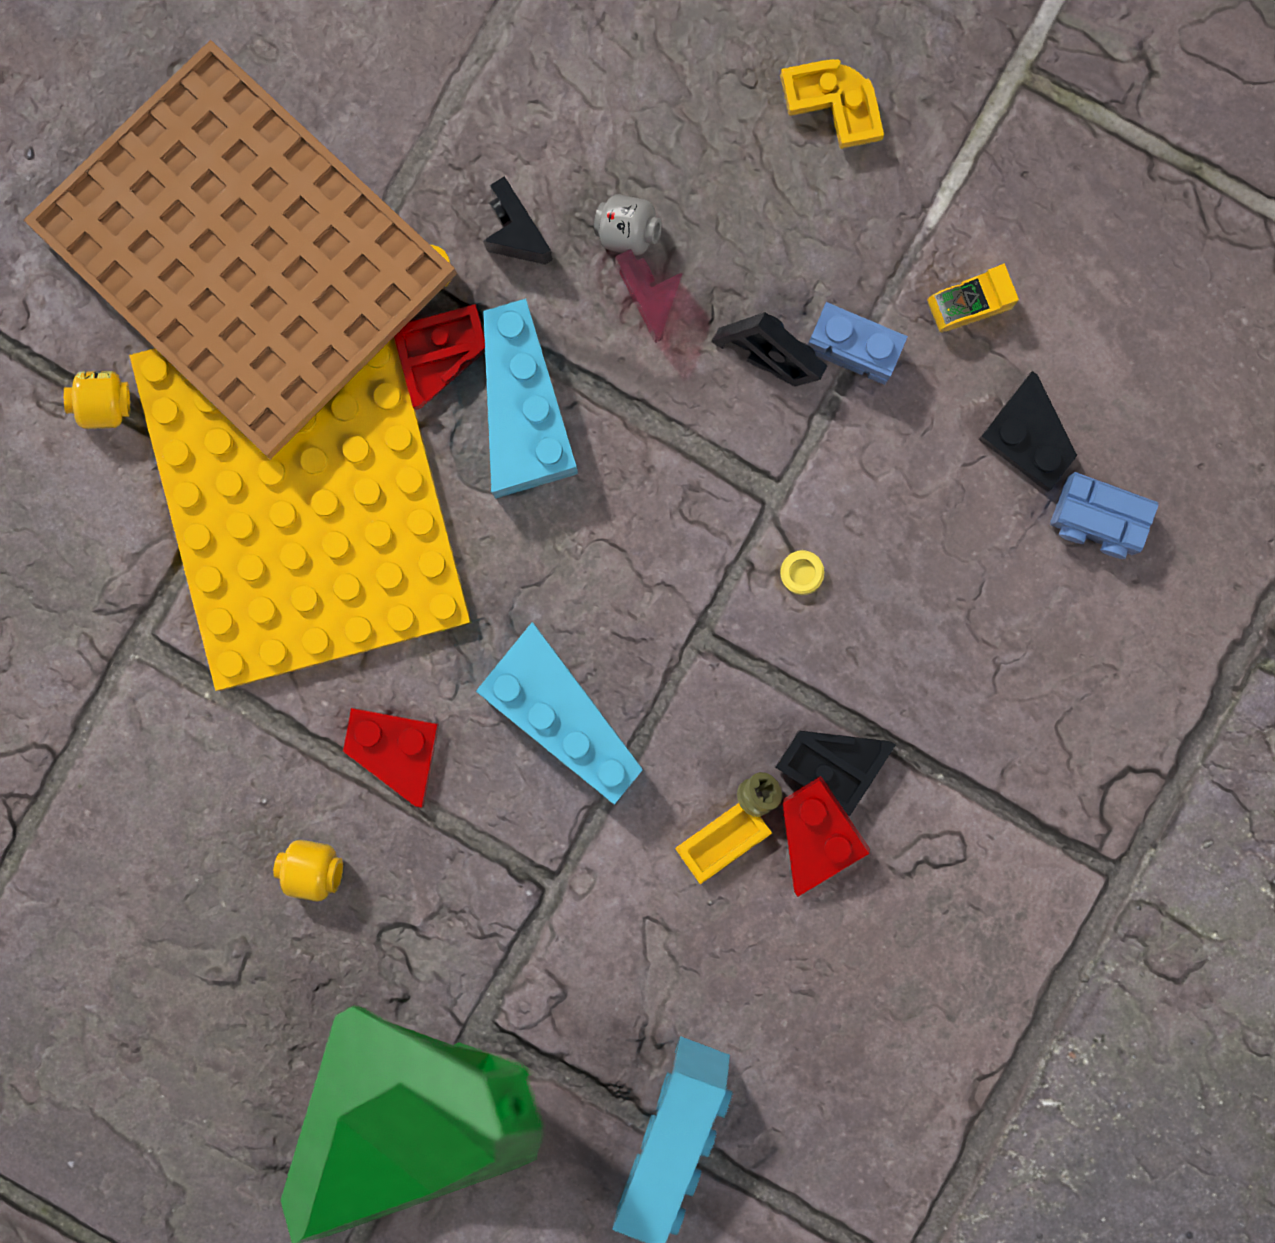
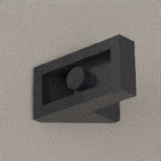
M504 176L492 183L490 188L494 199L489 202V205L501 225L507 222L510 224L484 239L483 243L486 251L545 265L553 260L551 249L506 177Z

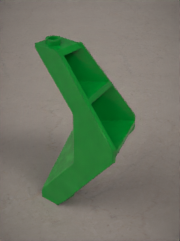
M359 1005L351 1006L336 1015L280 1200L291 1242L302 1243L328 1237L513 1171L537 1160L543 1126L528 1082L530 1070L524 1065L458 1042L451 1045L393 1024Z

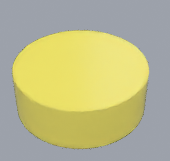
M804 550L796 551L788 555L783 561L780 571L781 580L790 592L797 595H808L815 592L821 586L824 579V566L819 557L814 553Z

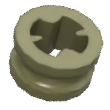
M759 772L744 780L738 786L737 798L741 808L751 816L760 817L779 806L782 800V790L778 781L768 773ZM759 791L763 794L760 798L756 795Z

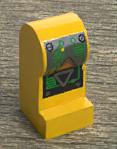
M1005 263L988 269L986 273L965 280L959 285L941 290L927 298L939 332L950 331L1011 310L1019 301Z

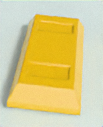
M737 803L675 849L701 885L767 838L772 832L761 817L749 815Z

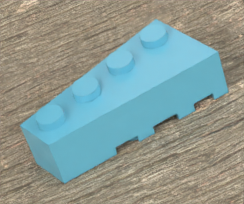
M526 298L483 311L491 492L495 499L578 474Z
M533 622L476 690L479 695L614 805L643 770Z
M681 1036L675 1049L676 1054L672 1074L667 1072L656 1106L657 1115H651L641 1144L642 1153L636 1155L616 1210L612 1229L645 1243H666L669 1233L677 1236L686 1209L680 1207L685 1194L693 1196L701 1174V1170L697 1169L696 1165L700 1155L709 1156L717 1131L711 1129L716 1115L724 1118L733 1093L726 1089L730 1055Z

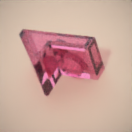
M630 249L615 257L616 268L652 339L657 343L664 337L682 284L683 274L679 273L650 287L649 284L655 280L644 258L636 260Z

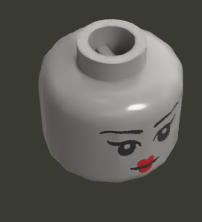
M621 194L613 195L606 203L602 202L597 209L594 219L595 236L600 238V242L605 249L635 256L642 255L650 244L657 243L662 227L661 219L656 218L654 206L650 201Z

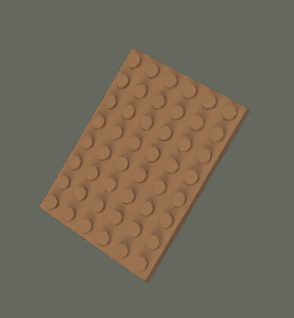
M211 40L23 220L269 459L280 451L457 275L455 268Z

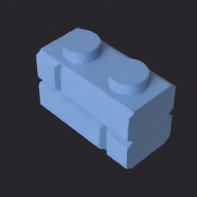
M826 302L808 345L815 351L816 356L860 375L867 373L868 378L885 385L892 375L908 336Z
M1074 472L1065 480L1050 526L1061 529L1059 536L1068 541L1084 544L1085 539H1089L1102 544L1101 552L1115 558L1126 559L1127 554L1135 555L1142 551L1159 502Z

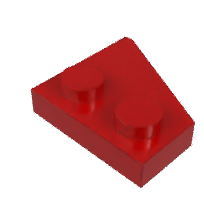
M476 304L408 322L394 336L414 410L421 409L485 353V335Z
M351 708L343 752L411 804L422 808L424 807L439 724Z
M821 776L784 799L783 810L793 887L797 897L870 853L869 846Z

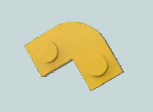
M836 59L822 60L781 69L780 77L789 116L831 108L840 149L883 140L884 131L877 99L869 78L865 79L859 72L851 67L840 64L841 60Z

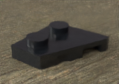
M766 312L718 328L711 341L722 349L725 344L731 342L750 352L747 362L771 372L777 378L794 387L821 380L827 368V365L815 355V351L809 345L797 340L784 328V324L778 318Z
M1034 371L1029 373L979 438L980 441L1047 492L1054 487L1077 457L1042 382Z
M799 730L777 762L775 768L802 786H806L821 776L846 814L850 816L896 744L885 740Z

